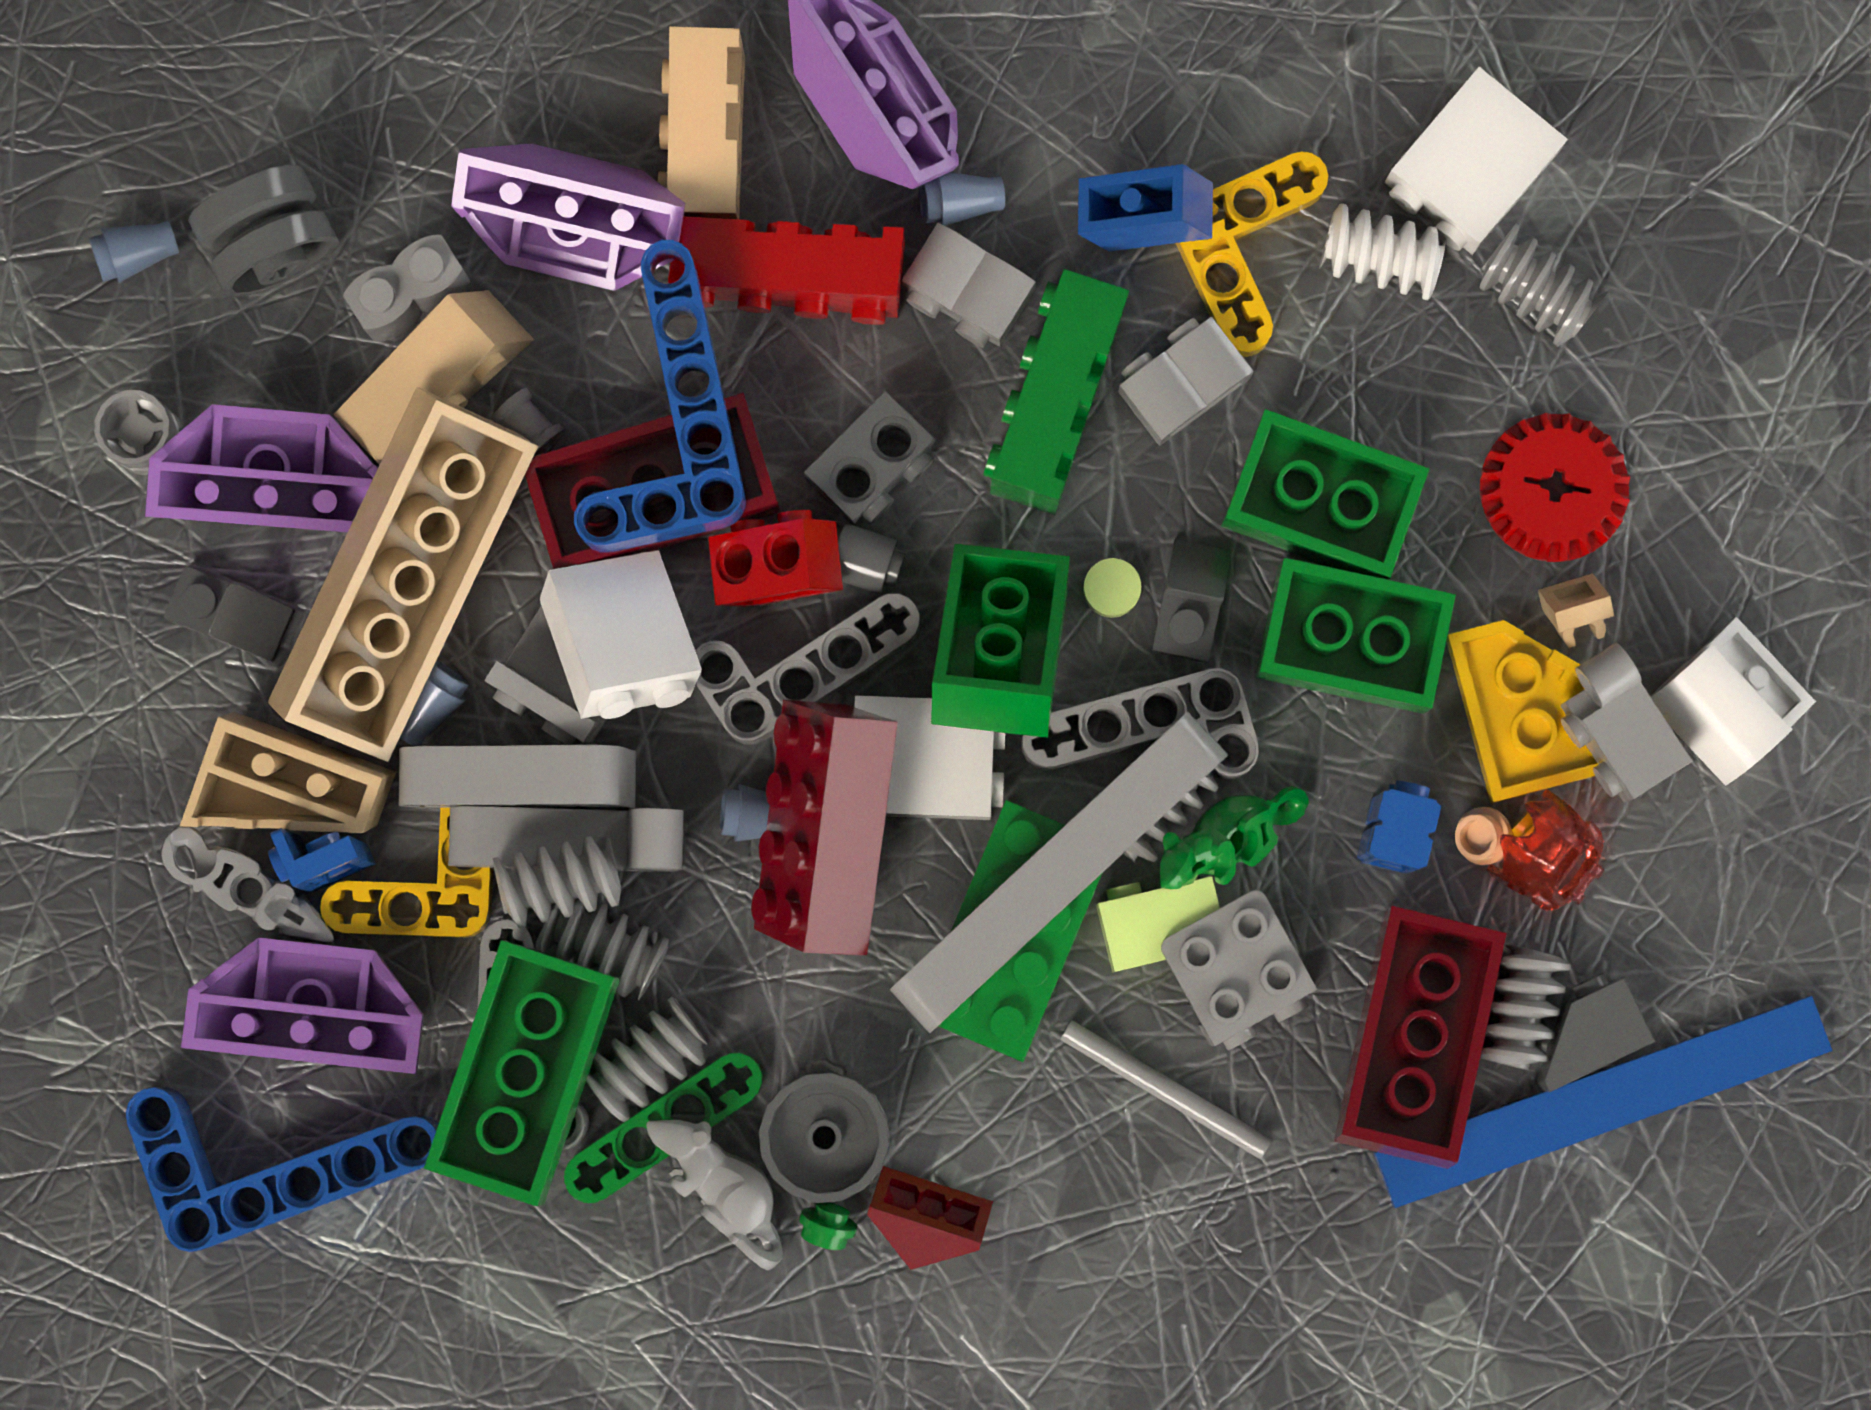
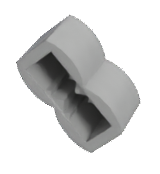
M937 223L902 279L903 288L910 293L906 299L910 305L932 318H936L939 311L959 322L955 331L968 341L982 348L985 347L988 341L1001 347L1036 290V281L940 223Z
M431 235L408 245L396 257L392 265L375 267L358 276L347 287L343 297L366 333L374 342L393 339L406 332L416 323L422 312L432 311L448 294L465 292L471 281L443 236Z
M1212 317L1200 325L1195 318L1188 320L1168 336L1167 340L1172 345L1169 349L1156 358H1153L1149 352H1146L1121 372L1126 380L1119 386L1118 393L1159 446L1242 386L1251 378L1254 372Z

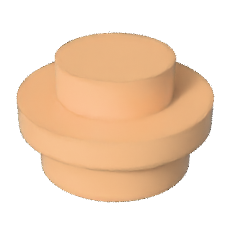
M1474 808L1466 812L1460 819L1455 831V843L1460 853L1470 862L1478 865L1494 864L1502 860L1510 850L1512 845L1511 826L1507 818L1494 808Z

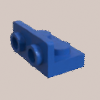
M280 828L270 833L275 847L268 850V855L280 881L289 880L293 887L311 893L376 865L367 843L351 836L340 837L338 832L319 837L304 845L300 835Z

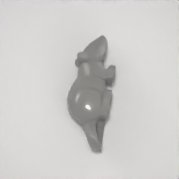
M176 827L166 836L161 852L163 864L173 878L185 884L193 885L194 892L202 891L207 897L227 911L239 910L253 918V921L265 930L278 928L279 934L287 935L294 939L312 940L321 943L334 941L332 932L322 921L304 894L297 897L291 886L286 885L280 880H274L264 873L260 864L251 857L236 850L219 846L209 849L203 836L192 827ZM179 847H187L190 852L195 871L194 879L177 866L175 856Z
M681 1120L648 1121L646 1127L652 1142L665 1153L676 1158L682 1167H675L669 1173L672 1176L669 1184L683 1197H688L695 1190L702 1198L700 1202L704 1207L700 1210V1213L704 1218L727 1236L734 1245L758 1266L765 1270L774 1268L782 1260L783 1250L780 1237L771 1222L774 1204L773 1191L763 1170L751 1161L725 1152L719 1144L711 1140V1126L707 1122L702 1121L698 1124H693ZM751 1233L762 1241L764 1249L750 1241L746 1235Z

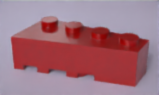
M683 217L679 243H682L689 250L694 261L704 307H713L716 299L737 302V309L752 313H770L771 307L774 305L794 307V314L796 316L811 319L828 318L829 311L852 313V321L870 325L885 324L886 317L898 318L905 257L904 228L883 227L882 238H871L869 234L858 231L856 225L833 224V228L826 229L824 235H812L813 230L801 225L799 222L777 221V223L767 224L766 232H755V223L749 220ZM675 259L670 262L668 284L674 283L682 277L685 265L681 261Z

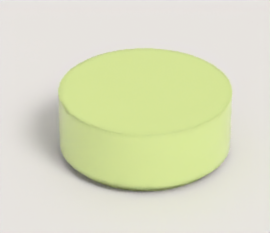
M1116 558L1101 560L1092 566L1086 575L1083 585L1085 600L1089 607L1101 616L1110 618L1123 616L1135 607L1140 598L1141 579L1136 569L1124 560Z

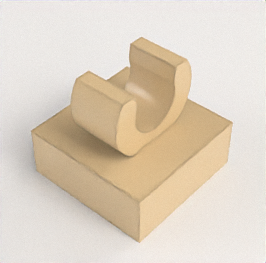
M1593 573L1538 590L1543 612L1569 648L1576 646L1573 633L1574 629L1589 624L1590 630L1597 639L1604 638L1606 626L1603 619L1613 617L1614 612L1610 595Z

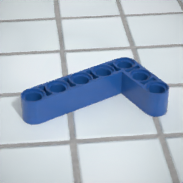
M660 240L651 244L641 259V273L685 474L602 491L585 497L578 504L574 513V525L582 540L591 549L601 553L620 551L725 528L735 524L742 517L746 507L745 491L697 270L689 250L682 243L674 240ZM666 259H676L685 265L682 277L671 284L658 282L654 278L656 266ZM679 315L693 317L697 321V328L690 338L676 341L666 335V327L672 318ZM691 371H699L709 377L707 390L698 397H686L678 391L680 379ZM702 428H713L722 434L720 446L715 452L708 455L698 454L690 448L693 434ZM715 484H724L734 491L732 504L721 512H712L702 505L705 491ZM657 497L671 498L676 502V512L669 522L655 525L646 520L645 510L652 499ZM601 509H610L618 514L616 530L606 537H596L588 531L590 517Z
M168 1087L143 1089L132 1097L126 1109L127 1125L166 1236L171 1244L179 1250L187 1252L213 1247L423 1169L429 1152L421 1159L408 1155L403 1147L404 1134L413 1125L420 1126L428 1132L432 1145L439 1122L432 1117L423 1115L403 1118L217 1187L190 1107L181 1093ZM156 1097L163 1099L168 1104L171 1114L168 1124L161 1130L150 1126L145 1115L147 1105ZM358 1146L368 1148L375 1157V1170L367 1179L356 1177L349 1169V1155ZM174 1152L186 1157L190 1165L189 1177L181 1185L172 1183L165 1174L166 1160ZM303 1166L316 1171L320 1178L319 1192L311 1200L302 1198L294 1189V1176ZM248 1187L255 1188L261 1192L265 1201L264 1212L256 1220L247 1218L239 1209L240 1195ZM193 1207L201 1209L209 1218V1231L202 1240L193 1239L184 1228L185 1215Z

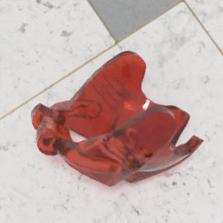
M1546 789L1541 794V797L1546 801H1530L1524 805L1532 817L1534 824L1533 832L1529 836L1519 837L1509 834L1501 835L1500 844L1504 855L1503 869L1490 864L1486 871L1506 887L1531 898L1532 902L1541 910L1548 911L1559 909L1570 901L1580 905L1586 897L1583 894L1594 878L1599 879L1605 870L1599 865L1604 847L1601 830L1593 821L1584 822L1581 816L1568 803ZM1585 852L1586 857L1576 875L1561 890H1558L1560 884Z

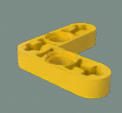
M1301 151L1290 154L1213 189V216L1217 215L1219 210L1214 202L1223 200L1225 217L1234 228L1226 230L1224 219L1212 224V239L1176 243L1209 316L1215 320L1243 357L1256 355L1265 348L1272 336L1273 323L1235 240L1310 207L1321 198L1327 187L1328 172L1323 161L1313 153ZM1299 166L1303 174L1310 172L1315 174L1316 177L1310 184V192L1304 193L1300 186L1290 188L1281 195L1285 205L1277 206L1275 190L1266 180L1267 178L1273 176L1275 187H1279L1291 180L1294 167ZM1247 188L1259 191L1265 198V211L1254 218L1240 215L1233 203L1234 197L1239 191ZM1227 263L1232 266L1238 275L1237 286L1226 293L1216 292L1211 289L1206 281V272L1212 265ZM1244 293H1247L1250 301L1242 302L1240 306L1245 319L1248 322L1257 320L1261 325L1255 333V342L1248 343L1244 336L1235 338L1231 332L1238 324L1233 308H1229L1224 314L1218 308V306L1232 304Z
M440 808L437 884L368 881L337 882L329 887L322 896L320 904L321 916L326 925L334 931L347 934L463 938L475 936L482 932L490 921L493 868L474 867L469 870H461L456 866H448L450 808ZM346 891H352L353 900L363 903H375L373 891H383L378 905L381 926L379 927L371 925L375 914L356 913L351 918V924H344L343 915L335 913L333 910L334 902L343 901ZM432 892L441 893L437 903L439 905H457L460 902V895L467 894L469 903L479 906L478 917L469 918L465 928H459L458 918L437 916L439 928H429L434 912L430 894ZM401 893H413L421 902V916L414 924L401 926L391 917V902Z

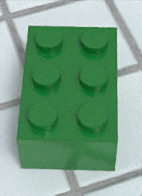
M1265 409L1258 422L1221 527L1336 569L1389 580L1430 468Z
M954 544L932 682V725L1048 738L1067 600L1070 556Z
M1283 558L1278 565L1255 678L1425 714L1433 708L1456 594Z

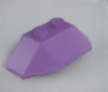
M788 0L794 76L854 168L910 189L917 188L953 171L959 165L958 154L956 153L958 140L957 110L896 17L871 0Z
M519 144L461 149L458 154L451 207L462 218L465 217L477 235L504 264L616 291L642 277L641 259L651 244L660 240L679 242L686 203L643 170L536 144ZM666 259L660 262L656 268L664 266L675 259Z
M212 404L149 457L145 517L348 532L378 468L330 414Z
M257 938L206 978L201 979L188 989L181 1048L417 1074L424 1014L375 950Z

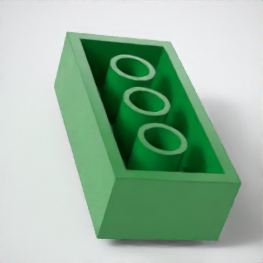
M1006 800L951 931L1065 825ZM1102 873L938 1027L1024 1062Z
M501 940L424 1169L536 1207L545 1204L620 978Z

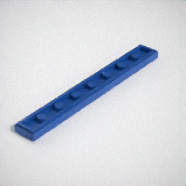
M1806 996L1581 1077L1552 1092H1539L1467 1118L1458 1163L1449 1169L1379 1152H1373L1392 1206L1393 1208H1398L1833 1050L1813 997Z

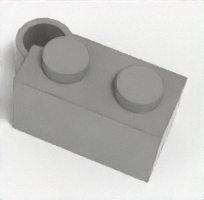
M1618 643L1612 644L1576 667V674L1584 690L1560 705L1566 714L1565 717L1561 718V723L1573 743L1578 748L1586 745L1597 761L1598 765L1593 768L1594 775L1610 797L1618 794L1623 803L1633 800L1693 762L1642 685L1640 673L1634 662Z

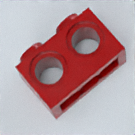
M793 510L778 513V523L765 525V521L762 519L741 520L730 525L731 532L709 536L715 605L754 607L843 590L836 521L813 519L811 510ZM798 548H800L799 559H798V555H797V554H798Z

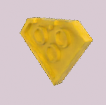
M1505 620L1448 634L1446 642L1490 803L1595 776L1593 768L1598 765L1597 761L1586 745L1578 748L1573 743L1561 723V718L1565 717L1566 714L1560 705L1584 690L1575 671L1576 667L1581 664L1555 649H1549L1525 635L1524 631Z

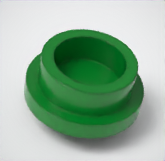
M831 1202L816 1203L815 1208H804L799 1218L800 1223L803 1225L801 1237L815 1246L830 1250L845 1249L848 1239L855 1237L858 1226L852 1219L848 1218L850 1212L846 1208Z

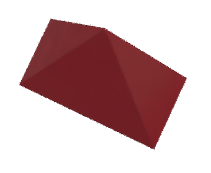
M883 1166L867 1215L909 1269L912 1270L979 1251L993 1201Z

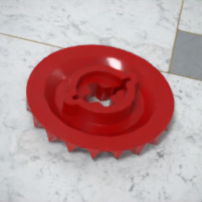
M1543 413L1521 420L1506 430L1491 447L1481 471V504L1492 529L1513 550L1540 561H1571L1597 550L1611 538L1621 525L1630 501L1629 482L1631 476L1627 473L1624 454L1616 448L1611 436L1595 427L1592 421L1576 418L1570 413ZM1554 471L1563 473V483L1571 485V488L1578 489L1581 492L1563 493L1559 497L1558 502H1553L1549 500L1550 493L1547 489L1541 488V485L1528 483V481L1539 482L1540 480H1549Z

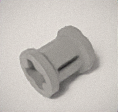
M524 388L506 400L496 410L490 420L519 433L536 444L538 448L534 456L548 453L561 440L566 430L559 423L553 425L531 402L533 395L527 388Z

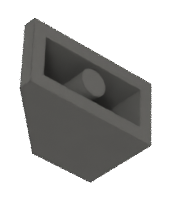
M1601 973L1572 987L1576 997L1562 1003L1560 1015L1553 1029L1555 1037L1550 1039L1546 1053L1550 1055V1059L1547 1062H1542L1536 1079L1540 1091L1552 1092L1655 1042L1625 978L1608 981L1605 974Z

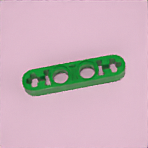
M730 1053L719 1058L575 1155L568 1162L564 1171V1183L568 1193L574 1199L583 1203H597L608 1198L670 1156L656 1146L654 1154L645 1161L631 1159L623 1148L625 1135L635 1127L647 1129L646 1124L648 1121L674 1120L672 1117L674 1101L685 1094L694 1095L702 1101L705 1107L703 1121L709 1123L712 1128L752 1101L759 1094L763 1085V1072L760 1065L751 1056L744 1053ZM733 1063L737 1069L748 1066L753 1074L746 1080L750 1090L746 1094L741 1095L738 1090L733 1089L720 1096L719 1099L727 1107L721 1112L716 1113L711 1096L699 1087L698 1083L708 1077L711 1088H714L727 1078L726 1071L724 1070L727 1064ZM611 1143L616 1159L629 1170V1174L620 1178L618 1169L615 1167L601 1177L600 1181L604 1188L600 1192L596 1193L591 1186L581 1189L576 1182L582 1176V1170L579 1165L583 1161H587L591 1167L600 1165L610 1158L602 1151V1147Z

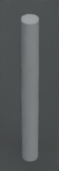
M1070 1021L1060 1038L1061 1041L1255 1157L1261 1159L1272 1141L1271 1138L1075 1021Z

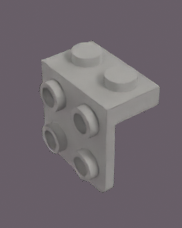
M541 605L506 663L496 661L484 681L497 688L492 697L494 700L521 716L527 708L542 716L546 721L541 729L564 744L572 745L576 738L584 743L592 744L607 719L602 718L601 715L584 719L580 718Z
M1251 891L1167 937L1161 945V951L1201 1024L1198 1026L1210 1046H1216L1222 1042L1227 1050L1239 1046L1258 1034L1254 1024L1272 1014L1275 1015L1278 1022L1295 1015L1309 1006L1305 996L1317 990L1269 901L1260 891Z

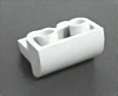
M1737 617L1727 623L1692 659L1683 664L1650 696L1669 726L1725 786L1745 773L1793 730L1791 727L1816 702Z

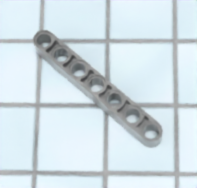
M1187 712L890 989L891 993L930 1034L1223 761L1228 754Z

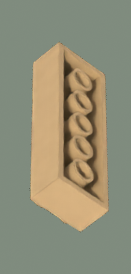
M416 387L267 702L285 721L386 762L389 761L538 448L536 444L511 429Z

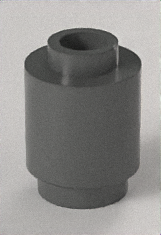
M845 523L843 528L836 526L842 582L879 594L882 593L885 584L896 586L906 555L896 551L898 539Z

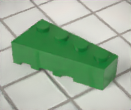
M1063 269L1059 284L1048 281L1038 310L1039 315L1047 317L1040 338L1032 335L1029 336L1019 367L1028 370L1022 391L1011 390L1001 422L1010 424L1003 446L996 443L993 444L983 476L991 478L990 494L1056 515L1127 302L1129 290Z

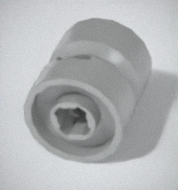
M124 390L112 395L101 405L95 417L94 434L99 447L109 458L138 475H148L149 457L183 429V426L172 410L153 395L141 390Z

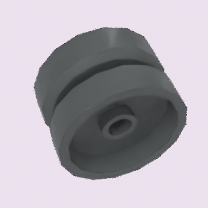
M284 165L249 175L222 188L205 199L192 211L188 221L200 246L205 251L218 252L210 267L223 293L227 297H242L281 285L318 265L337 248L339 240L323 211L310 210L317 195L304 169L300 165Z
M835 1072L807 1074L784 1086L767 1105L759 1129L761 1157L772 1179L792 1196L814 1203L843 1201L864 1190L881 1170L890 1143L888 1118L877 1096L857 1079ZM820 1126H828L835 1132L836 1140L833 1146L828 1149H824L821 1144L815 1145L813 1141V1134Z

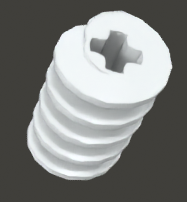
M1339 204L1331 219L1319 269L1327 258L1332 259L1333 277L1340 278L1349 264L1354 265L1355 282L1362 284L1371 270H1375L1378 288L1384 289L1393 275L1399 277L1400 294L1406 295L1413 284L1418 281L1421 282L1422 299L1428 301L1433 294L1437 282L1446 240L1440 246L1437 228L1429 226L1421 238L1416 240L1415 223L1412 221H1406L1399 232L1394 234L1392 216L1384 215L1375 229H1373L1370 211L1365 209L1360 211L1353 223H1349L1347 205Z

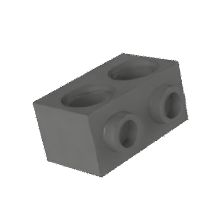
M884 391L804 471L805 479L851 525L857 526L863 519L872 524L894 502L889 493L904 478L911 484L915 482L934 462L935 459L929 453L935 448V438L890 394ZM890 430L904 432L911 441L907 452L898 457H889L883 454L877 444L879 438L885 432ZM851 470L861 471L870 479V486L867 492L857 498L846 497L837 488L840 477Z

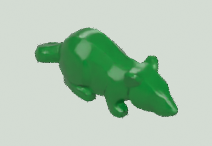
M1289 786L1267 801L1251 795L1226 797L1210 806L1201 815L1193 831L1183 839L1174 832L1166 833L1162 841L1165 851L1160 862L1161 888L1173 890L1193 884L1199 874L1213 875L1215 882L1227 885L1235 875L1236 863L1243 862L1250 867H1254L1278 843V835L1274 832L1273 825H1290L1297 822L1305 814L1309 804L1307 794L1301 788Z

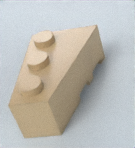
M669 26V59H663L662 93L669 94L668 115H661L659 130L660 150H668L667 172H658L657 182L686 203L683 217L739 219L745 54L740 29Z
M489 290L448 294L333 415L380 465L416 387L465 408L468 400L534 339Z
M232 712L217 718L180 826H220L238 829L282 828L293 831L364 833L377 826L396 772L251 717Z

